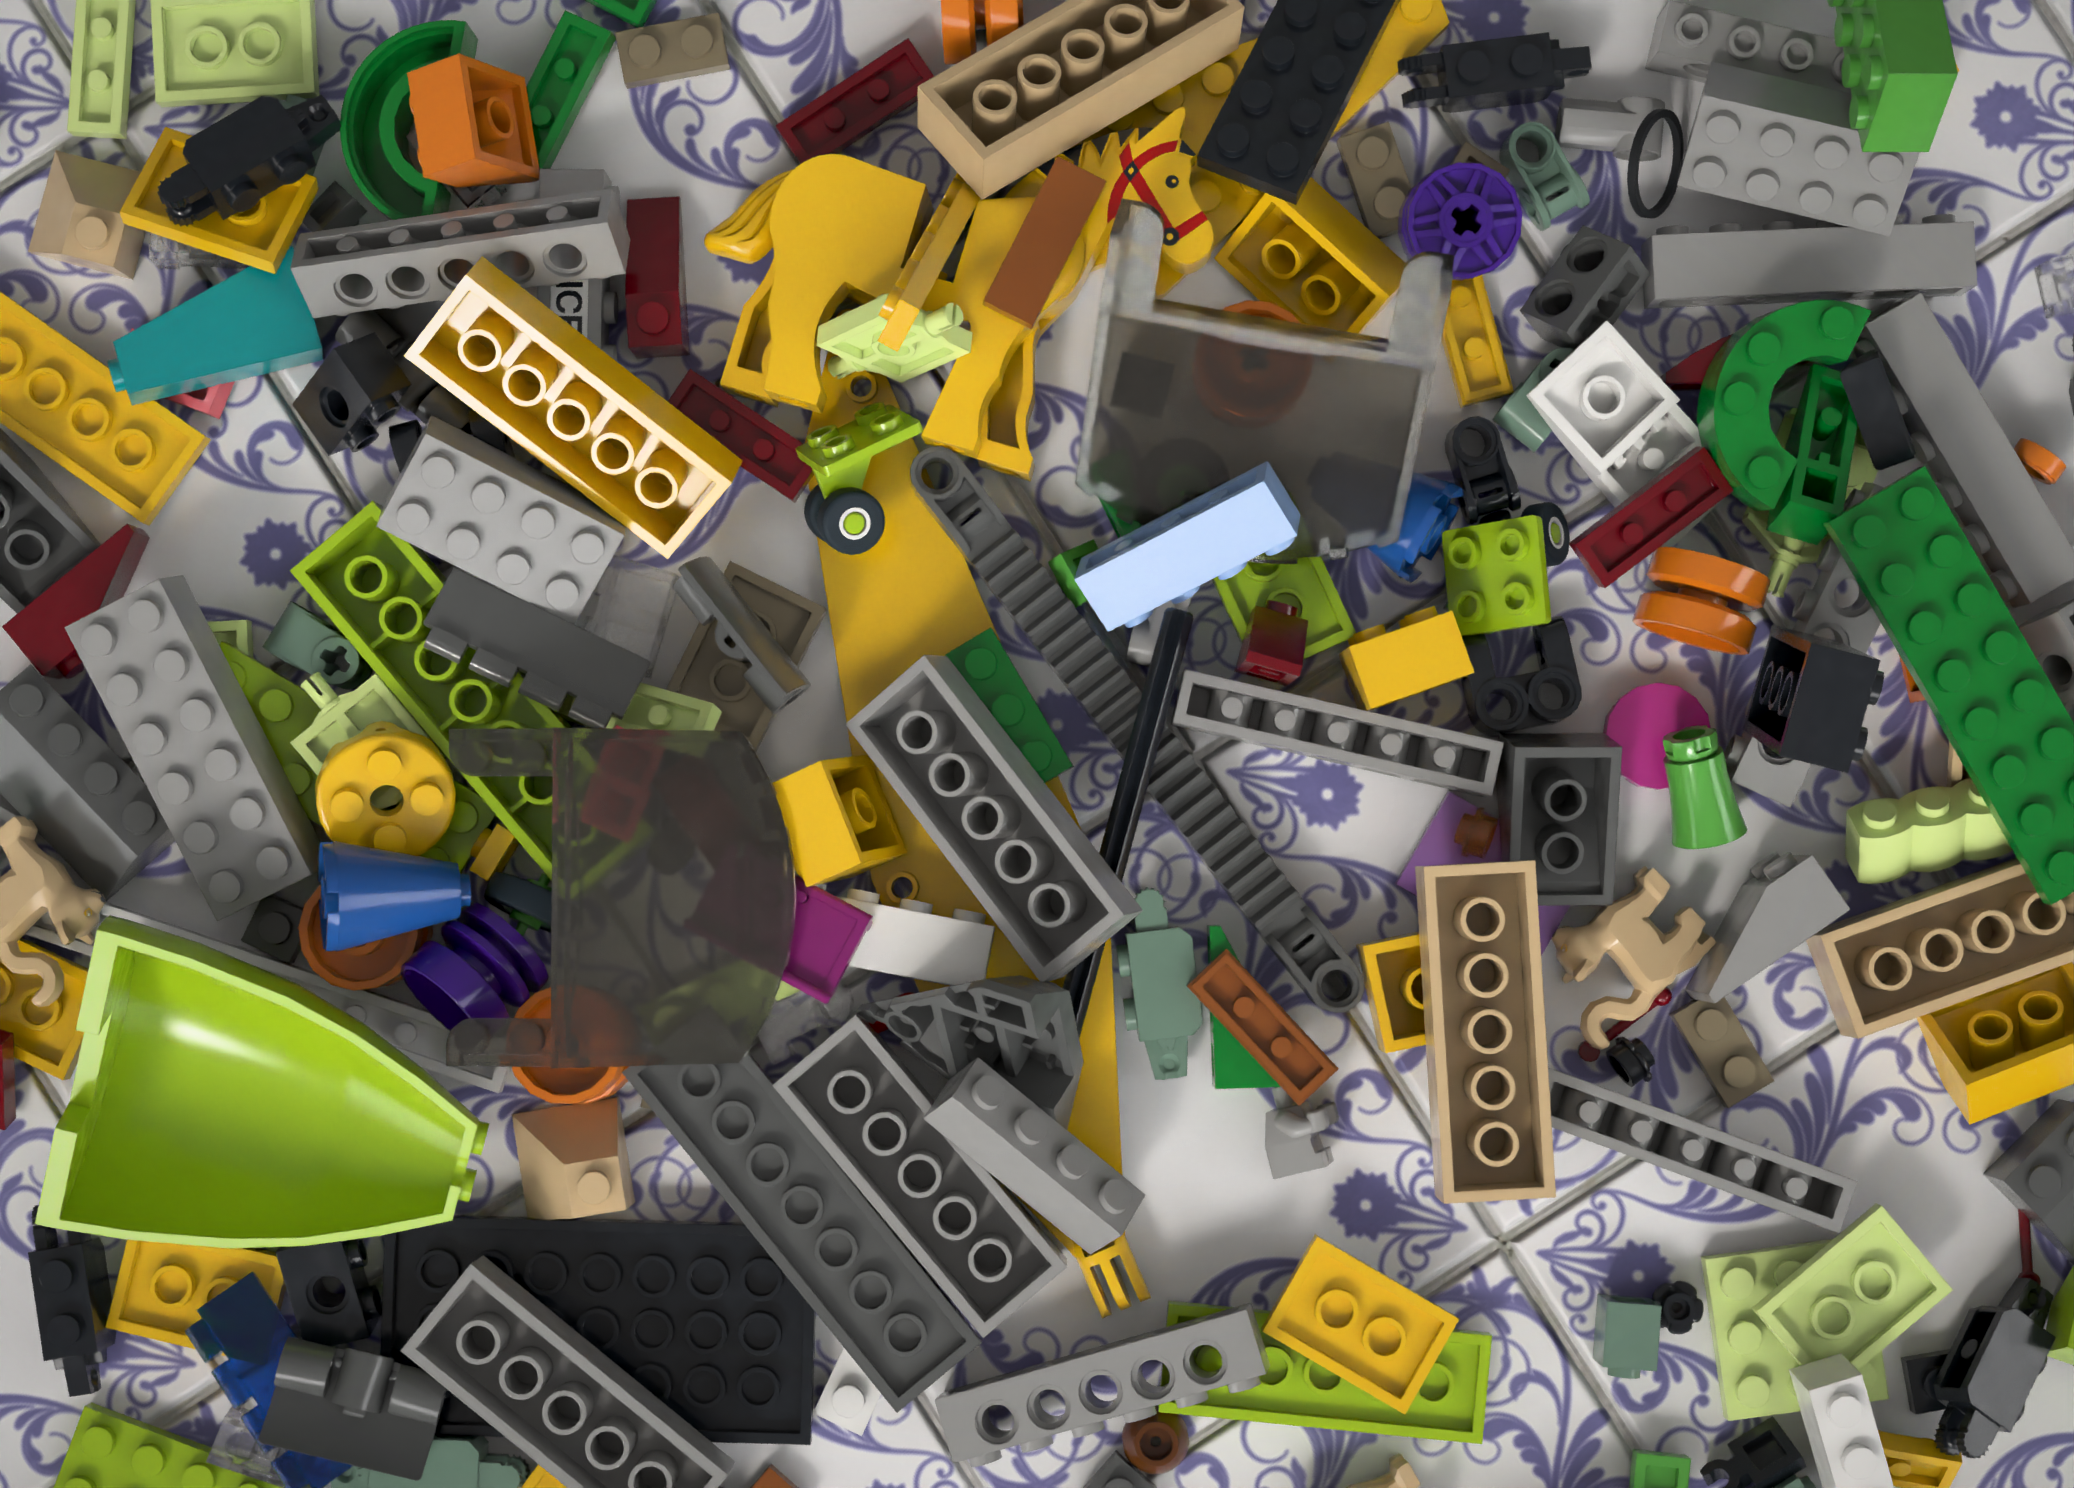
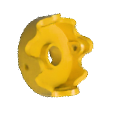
M379 721L371 723L358 735L335 744L328 752L315 783L319 820L332 841L420 856L441 839L448 829L455 811L456 790L452 771L435 743L424 735L405 730L391 722ZM391 785L399 789L403 796L400 804L394 809L380 810L373 806L370 801L373 791L380 786Z

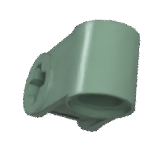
M1539 122L1521 124L1503 142L1499 155L1500 163L1510 169L1507 176L1517 191L1527 216L1540 231L1548 229L1551 225V220L1575 206L1582 209L1589 205V194L1583 180L1573 166L1570 165L1554 134L1547 126ZM1518 140H1529L1537 146L1539 151V160L1537 162H1526L1518 156L1516 151V142ZM1562 193V195L1558 196L1557 198L1549 202L1546 201L1555 194Z
M1561 347L1552 350L1546 355L1525 382H1521L1492 419L1533 452L1540 447L1552 430L1526 395L1553 371L1552 368L1555 369L1574 351L1572 348Z
M290 601L262 646L273 655L302 671H306L311 675L320 672L328 684L345 690L357 689L370 678L373 671L342 633L333 629L332 625L321 617ZM339 655L345 656L344 659L350 663V667L346 672L340 671L341 668L335 664V660Z

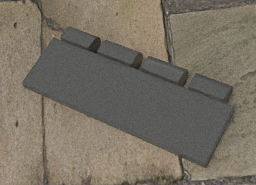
M453 567L424 620V626L431 628L424 643V648L460 664L468 647L476 650L468 669L507 688L510 687L518 671L526 674L521 683L518 693L557 712L562 707L568 694L576 698L568 717L601 733L606 729L612 716L622 720L651 661L456 567Z

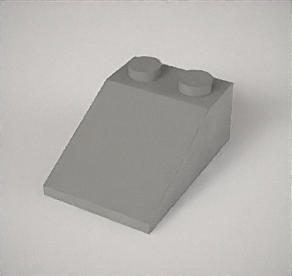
M1776 852L1764 858L1750 869L1754 877L1744 883L1739 889L1713 937L1716 944L1703 956L1685 989L1691 999L1710 1003L1718 1002L1851 910L1813 855H1792L1791 852H1788L1780 857Z

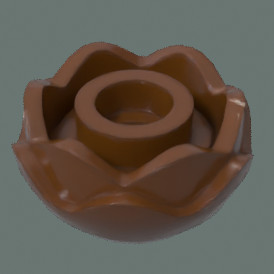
M1156 1405L1157 1414L1136 1422L1125 1423L1122 1431L1125 1456L1134 1467L1149 1474H1163L1173 1470L1183 1461L1189 1448L1188 1430L1183 1418L1179 1414L1158 1412V1405ZM1158 1436L1161 1439L1160 1444H1151V1438Z

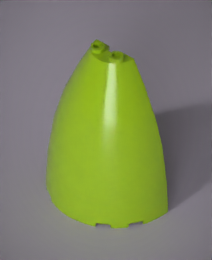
M111 915L103 920L96 931L76 1030L84 1032L70 1101L54 1130L35 1224L137 1241L229 1249L292 1247L376 1237L453 1221L458 1200L469 1202L477 1170L467 1168L470 1153L482 1154L490 1123L479 1121L469 1109L421 1066L366 1024L295 982L202 943Z

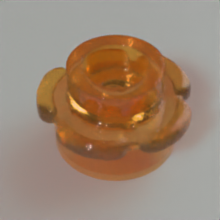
M1479 807L1475 815L1464 813L1460 820L1454 843L1462 845L1461 855L1464 857H1468L1470 854L1484 859L1491 846L1497 829L1498 818L1484 814V807Z

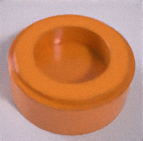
M2021 438L2014 447L2028 474L2042 483L2048 485L2055 484L2067 468L2065 463L2056 455L2030 440Z

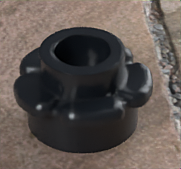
M1623 1036L1615 1039L1616 1045L1606 1051V1057L1617 1075L1630 1087H1633L1642 1079L1645 1082H1649L1652 1079L1650 1067L1655 1064V1060L1646 1045L1636 1037L1631 1041Z
M1676 1281L1675 1283H1663L1655 1289L1652 1294V1300L1662 1306L1660 1328L1666 1327L1672 1334H1684L1692 1329L1694 1322L1697 1323L1701 1320L1704 1307L1702 1300L1696 1296L1697 1290L1695 1287L1685 1281ZM1676 1302L1682 1306L1679 1312H1673L1672 1305Z

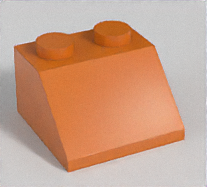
M460 53L407 73L410 89L409 105L414 115L418 141L417 157L422 167L424 178L454 187L531 183L539 180L540 170L525 77Z

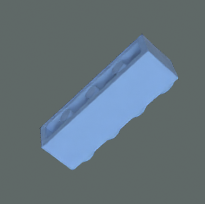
M1266 461L1082 557L1074 580L1108 632L1123 624L1127 628L1134 627L1149 618L1154 608L1170 600L1173 604H1178L1189 599L1200 589L1201 584L1215 577H1218L1219 580H1225L1236 575L1244 569L1248 560L1264 552L1267 556H1272L1285 550L1294 542L1295 536L1298 534L1301 514L1271 465Z

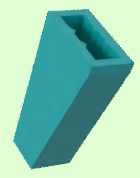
M293 246L289 247L276 274L249 266L115 340L113 344L117 358L107 361L115 391L127 390L131 405H136L218 384H225L322 361V345L314 318L290 269L295 252Z

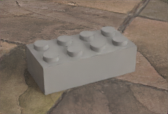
M1711 61L1685 150L1677 186L1890 236L1920 152H1862L1858 129H1852L1849 122L1851 93Z
M432 415L382 506L376 527L574 625L625 536L624 525L577 489Z

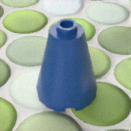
M1341 452L1333 453L1329 459L1324 456L1320 457L1307 481V484L1313 487L1311 498L1394 573L1410 583L1422 574L1421 571L1414 568L1421 556L1430 561L1442 544V533L1450 529L1459 507L1450 503L1451 498L1463 497L1464 492L1461 487L1452 482Z
M337 841L320 842L318 855V882H321L319 915L322 945L325 951L337 952L457 919L460 917L461 907L470 906L471 904L470 876L468 873L460 874L457 863Z

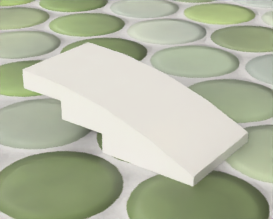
M1608 321L1602 323L1526 395L1557 438L1615 508L1696 446L1702 447L1698 427L1676 404L1680 399ZM1720 502L1660 547H1673Z

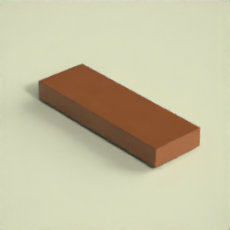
M1057 156L983 300L984 306L1032 330L1106 185V180Z
M1226 948L1186 985L1298 1106L1307 1100L1339 1069Z

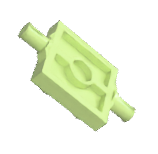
M889 294L880 295L876 299L853 310L846 311L841 316L818 326L816 346L838 355L831 357L828 361V370L833 377L837 376V379L844 378L855 371L861 372L866 370L882 374L902 383L971 353L973 332L959 327L963 322V312L957 304L954 306V303H948L935 311L920 309L898 352L878 342L888 320L880 317L878 314Z
M316 672L309 678L320 689L322 694L309 680H305L301 684V688L308 693L321 711L317 714L312 725L290 743L317 775H319L328 752L335 744L358 735L367 725L374 722H391L400 728L431 739L376 673L354 691L339 696L324 680L320 672ZM437 746V748L439 749V751H440L441 754L443 755L444 759L446 760V759H447V756H446V755L441 751V749ZM383 785L373 791L370 801L376 808L384 810L400 804L403 795L396 787Z

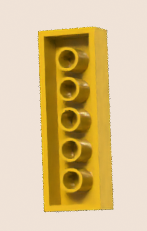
M483 256L464 276L404 355L409 361L666 559H669L731 485L743 462L742 459Z

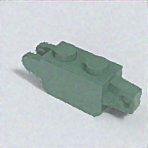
M1145 887V890L1140 889L1139 893H1135L1136 897L1134 899L1143 910L1134 918L1135 932L1125 933L1126 944L1116 945L1120 977L1130 976L1133 998L1123 999L1127 1031L1137 1030L1139 1041H1144L1155 1080L1180 1078L1187 1076L1188 1036L1194 1035L1203 1024L1200 1000L1186 986L1197 976L1192 936L1178 926L1169 927L1167 909L1163 906L1166 902L1163 900L1164 895H1160V891H1155L1154 888L1148 889V887Z
M434 1435L420 1480H410L332 1461L331 1488H518L524 1484V1480L528 1478L527 1474L530 1470L527 1468L529 1464L525 1463L526 1459H521V1456L516 1457L514 1454L510 1457L509 1454L488 1453L489 1441L484 1436Z

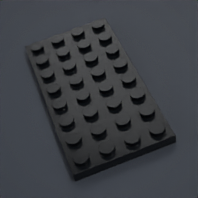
M454 1215L453 1221L384 1235L380 1356L392 1358L396 1363L422 1369L400 1350L469 1265L484 1255L709 1441L716 1443L811 1445L816 1312L744 1223L585 1218L542 1220L530 1217ZM447 1389L434 1435L505 1437Z

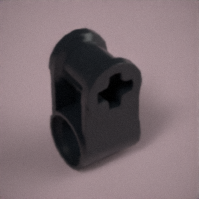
M1476 416L1469 417L1452 427L1445 439V453L1449 461L1454 483L1464 491L1463 497H1457L1467 524L1477 523L1478 516L1507 507L1511 511L1519 510L1521 508L1520 492L1515 476L1508 464L1500 433L1495 424L1486 418ZM1466 429L1477 431L1484 439L1485 447L1483 453L1478 457L1467 455L1460 446L1461 433ZM1497 490V494L1484 498L1478 497L1479 494Z

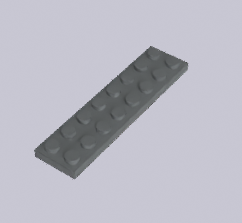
M706 1003L622 1072L896 1413L982 1343V1339L906 1245L772 1086L774 1082L710 1003Z

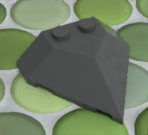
M1018 975L982 979L861 1004L856 1011L857 1014L872 1025L876 1021L885 1023L892 1033L902 1039L899 1043L902 1047L948 1080L977 1057L980 1058L1066 1130L1068 1129L1084 1062L1069 990L1063 989L1052 982L1047 981L1043 983Z

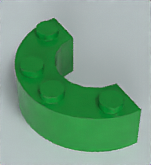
M439 20L426 22L396 33L376 47L365 58L355 72L346 91L340 118V139L345 162L358 188L388 220L449 211L451 193L441 182L424 178L423 174L415 169L409 156L408 134L414 121V115L409 105L410 89L407 73L458 53L475 59L478 38L466 21Z
M1812 300L1796 303L1764 314L1745 324L1715 354L1706 371L1699 393L1697 407L1699 438L1702 447H1705L1734 490L1731 494L1744 505L1755 511L1773 510L1798 462L1797 458L1781 447L1771 429L1769 403L1774 385L1789 367L1800 361L1808 360L1827 366L1847 361L1872 312L1871 310L1859 305L1835 300Z

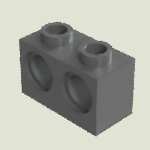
M1583 225L1572 241L1562 250L1560 257L1540 284L1533 289L1520 312L1540 338L1559 347L1575 350L1605 321H1608L1613 326L1651 274L1631 245Z

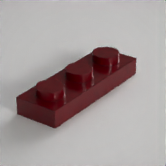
M907 38L775 126L799 164L816 156L838 154L917 102L918 86L933 78L934 75L909 38Z
M688 370L668 402L742 459L741 468L796 503L814 476L811 466L800 460L795 450L803 445V443L693 370Z
M1696 446L1577 536L1569 545L1598 587L1606 588L1734 490L1705 447Z

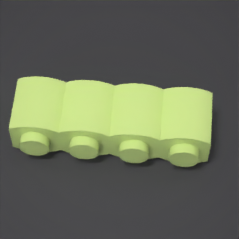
M1971 778L1965 779L1953 787L1935 786L1921 788L1904 795L1900 799L1879 798L1864 801L1846 811L1845 858L1858 883L1879 884L1890 882L1905 876L1910 871H1939L1952 867L1963 859L1987 860L2000 857L2012 851L2011 846Z

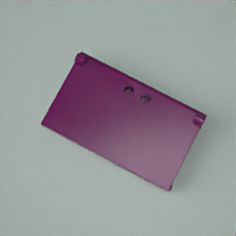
M731 841L690 918L684 919L682 926L813 998L828 1004L866 931H869L871 928L873 916L817 886L806 887L804 880L799 876Z

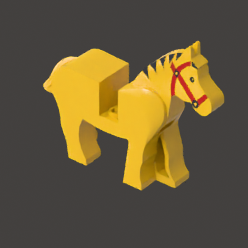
M1184 107L1174 110L1155 128H1133L1109 133L1057 155L1106 180V185L1032 330L984 306L983 300L1057 156L1030 172L1004 198L978 199L979 201L975 208L953 283L946 281L947 274L941 271L921 307L925 311H935L948 303H954V306L957 304L963 312V322L959 327L973 332L971 353L956 359L921 434L925 444L951 449L955 453L977 459L979 466L1031 482L1035 464L1029 450L1028 426L1035 405V352L1037 343L1042 334L1078 297L1111 232L1121 230L1142 243L1157 244L1160 247L1166 264L1174 271L1182 274L1194 273L1203 268L1209 261L1213 248L1214 234L1211 223L1199 207L1190 189L1191 167L1195 165L1196 154L1181 139L1185 125L1186 110ZM840 154L820 155L801 163L795 169L780 173L761 184L730 217L705 235L704 245L709 253L747 264L757 262L772 248L774 250V258L766 276L754 294L744 304L720 381V385L727 393L777 408L779 402H784L821 414L823 413L827 397L821 377V348L816 346L818 326L828 322L835 310L846 298H850L862 306L880 295L890 294L923 232L926 230L934 211L926 184L849 156Z

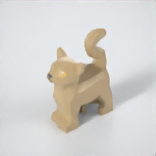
M14 816L0 827V845L6 853L11 869L0 877V961L13 973L38 974L43 978L42 987L35 993L31 1001L38 1007H44L57 1000L64 987L63 971L56 960L44 953L21 952L17 942L42 915L49 912L59 938L64 945H69L75 938H79L91 945L95 941L91 931L100 922L99 912L106 903V899L97 889H83L76 886L64 864L41 850L34 841L38 832L34 822L27 820L25 816Z
M1644 866L1633 875L1635 889L1626 896L1613 901L1612 905L1601 907L1587 925L1579 927L1563 925L1552 935V940L1557 950L1556 958L1566 971L1562 977V981L1565 984L1573 980L1576 982L1583 981L1590 973L1595 971L1602 957L1607 953L1634 987L1632 995L1628 999L1605 996L1590 1002L1581 1015L1580 1030L1584 1039L1593 1048L1603 1050L1608 1048L1610 1044L1601 1027L1604 1019L1612 1018L1633 1021L1646 1013L1654 999L1674 981L1676 975L1694 967L1716 944L1712 936L1702 931L1706 922L1691 907H1682L1674 915L1675 925L1664 934L1648 918L1664 899L1671 886L1655 868L1648 869Z

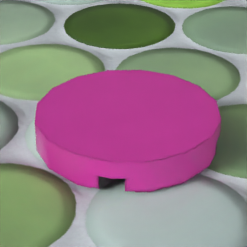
M1657 682L1635 687L1619 698L1605 718L1603 733L1622 746L1621 776L1625 777L1627 781L1635 786L1659 790L1668 788L1663 761L1666 756L1663 737L1670 732L1679 731L1686 727L1707 725L1708 728H1711L1708 714L1696 697L1679 686Z

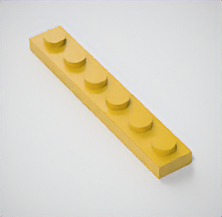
M958 173L953 178L941 203L938 205L926 230L923 232L911 257L908 259L878 314L880 317L888 320L878 342L897 352L979 201L978 199H980Z

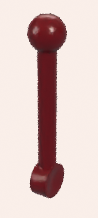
M1666 987L1654 999L1649 1010L1633 1021L1620 1020L1604 1032L1609 1042L1657 1005L1665 1006L1669 1004L1672 999L1671 990ZM1585 1040L1578 1046V1054L1584 1061L1593 1062L1600 1056V1049L1593 1048Z
M2018 1209L2022 1272L2017 1278H2031L2040 1285V1277L2033 1272L2030 1220Z

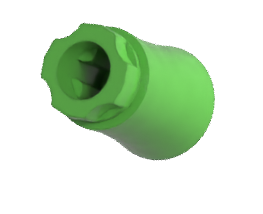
M1707 725L1691 726L1665 735L1663 737V746L1666 756L1663 761L1671 805L1672 844L1682 849H1704L1730 843L1745 835L1748 829L1736 802L1727 770L1724 750L1719 746L1716 729L1708 728Z

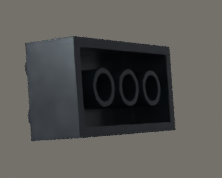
M1772 625L1743 730L1779 756L1848 773L1852 760L1859 761L1866 746L1868 729L1862 727L1868 704L1875 705L1882 691L1884 672L1878 671L1881 660L1836 640Z

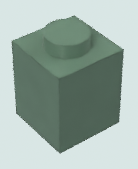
M1597 1294L1593 1359L1602 1367H1608V1375L1619 1378L1638 1379L1640 1378L1641 1370L1657 1372L1662 1306L1656 1301L1644 1297Z

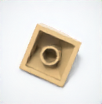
M55 150L28 252L133 280L146 231L123 224L119 211L140 172Z
M619 1097L602 1099L594 1103L570 1104L512 1114L527 1217L542 1220L573 1219L627 1210L635 1203Z

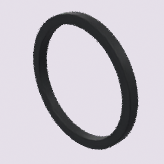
M1655 109L1644 118L1636 132L1630 151L1627 172L1628 195L1633 210L1638 216L1643 218H1657L1664 213L1678 187L1677 183L1684 154L1683 133L1678 117L1668 109ZM1664 118L1672 134V167L1662 197L1654 207L1647 209L1641 200L1638 185L1640 156L1650 129L1659 119Z

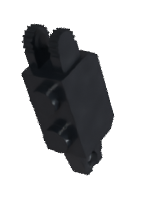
M1549 32L1442 45L1439 53L1407 57L1397 62L1399 75L1411 77L1437 73L1439 86L1414 88L1401 94L1403 108L1412 109L1441 105L1442 112L1447 113L1536 103L1547 99L1552 91L1564 89V79L1586 76L1592 68L1589 46L1560 48L1559 39L1550 40Z
M322 95L288 109H285L277 98L261 96L186 140L183 149V156L187 165L173 172L171 177H165V180L160 181L161 185L158 186L159 191L157 193L162 204H165L167 207L165 210L170 221H173L175 225L179 224L180 227L182 225L188 227V224H194L195 220L200 221L215 211L225 220L237 212L251 209L259 202L260 198L277 188L297 182L308 170L316 166L312 152L340 131L341 124L339 118Z
M35 1205L31 1217L35 1250L28 1252L43 1360H53L56 1370L64 1369L69 1397L92 1394L101 1389L99 1363L107 1361V1347L115 1344L117 1332L116 1330L105 1328L112 1297L104 1245L99 1237L91 1238V1234L67 1230L69 1242L58 1244L56 1228L35 1224L39 1206Z
M2016 1278L1997 1307L1979 1306L1969 1309L1933 1383L1936 1399L1946 1406L1938 1423L1939 1428L1935 1429L1936 1434L1934 1435L1936 1438L1934 1442L1937 1443L1936 1448H1939L1940 1452L1953 1456L1959 1455L1962 1452V1455L1967 1458H1981V1455L1985 1456V1452L1989 1451L1988 1446L1992 1445L1997 1432L2011 1433L2015 1423L2023 1415L2026 1399L2037 1376L2044 1370L2047 1364V1355L2056 1338L2044 1329L2054 1296L2033 1279Z

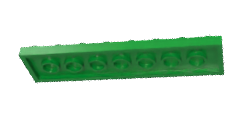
M1925 466L1918 467L1823 524L2042 902L2052 905L2074 892V722Z

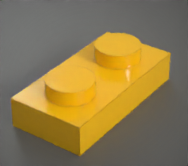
M1878 1430L1893 1486L1900 1488H1949L1963 1463L1961 1452L1959 1455H1946L1940 1452L1939 1448H1936L1937 1443L1933 1439L1917 1438Z

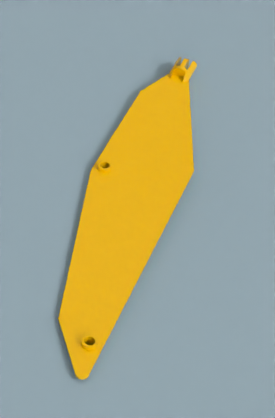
M845 309V310H842V311L837 315V317H838V316H841L844 312L850 311V310H853V309ZM828 351L821 376L827 400L822 414L812 412L807 435L824 426L836 425L839 428L856 420L854 414L858 410L874 403L882 402L885 406L892 405L901 410L887 376L864 370L861 372L855 371L844 378L837 379V376L833 377L830 374L828 361L831 357L838 355ZM860 380H869L872 385L870 392L866 396H856L854 394L855 384ZM913 437L872 456L862 490L876 498L885 516L884 531L879 541L866 552L849 555L838 552L817 537L846 723L923 655L945 656V654L990 627L998 637L964 556L918 499L911 486L910 468L913 459L919 454ZM925 468L921 478L929 488L935 489ZM815 475L808 483L810 492L818 485ZM848 729L852 756L866 755V751ZM869 757L907 852L905 855L870 870L871 880L877 894H880L879 899L882 905L900 907L901 897L895 893L894 885L899 878L905 877L911 881L913 889L911 894L903 899L933 904L931 912L933 915L952 918L954 909L986 914L984 924L995 927L986 979L1021 975L1039 981ZM1059 776L1047 782L1046 785L1081 829ZM1109 938L1105 942L1079 1038L1084 1062L1067 1131L1122 1175L1111 938ZM1066 975L1062 978L1052 980L1049 982L1055 983L1061 988H1063ZM914 979L919 992L950 986ZM1014 1193L1077 1259L1102 1319L1112 1315V1311L1094 1269L1095 1265H1100L1119 1309L1122 1311L1132 1306L1127 1288L1114 1260V1257L1118 1255L1121 1257L1140 1302L1151 1298L1125 1237V1231L1122 1236L1090 1255Z

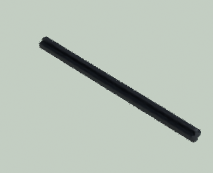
M1173 607L1167 608L1163 615L1099 854L1121 882L1194 619L1193 614ZM1105 943L1068 972L1064 980L1063 989L1070 992L1079 1038Z

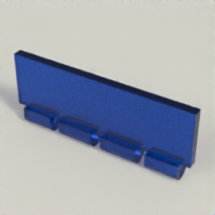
M251 1272L197 1309L202 1319L187 1328L185 1333L205 1364L214 1360L222 1353H225L229 1359L216 1367L211 1373L234 1409L242 1406L252 1398L258 1404L245 1413L241 1420L265 1455L277 1448L258 1441L276 1387L274 1385L276 1370L287 1338L289 1336L297 1338V1336L256 1273ZM287 1450V1452L270 1463L285 1488H305L308 1485L311 1488H323L353 1467V1465Z

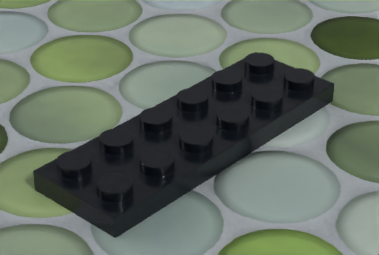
M1278 0L1197 155V166L1296 205L1400 0Z

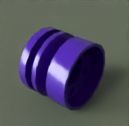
M1458 162L1425 175L1408 191L1399 209L1398 235L1404 253L1419 270L1437 279H1470L1494 271L1511 256L1521 235L1522 209L1515 189L1501 173L1480 163ZM1469 209L1472 212L1469 222L1474 226L1473 231L1465 230L1456 234L1453 228L1457 221L1451 216L1452 211L1459 213Z
M473 901L470 906L461 907L459 918L447 921L442 926L441 935L446 946L435 941H426L401 966L400 973L415 998L447 1030L474 1047H484L508 1023L509 1014L503 1002L513 1007H521L530 998L529 992H538L547 983L549 975L544 963L535 950L518 931L488 907Z

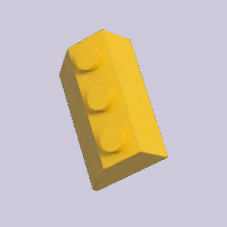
M1310 177L1296 205L1265 193L1214 258L1257 299L1271 302L1291 312L1306 329L1312 349L1330 365L1340 357L1415 273L1411 267L1312 177Z
M2072 962L1917 1017L1943 1086L1969 1125L2074 1084V964Z

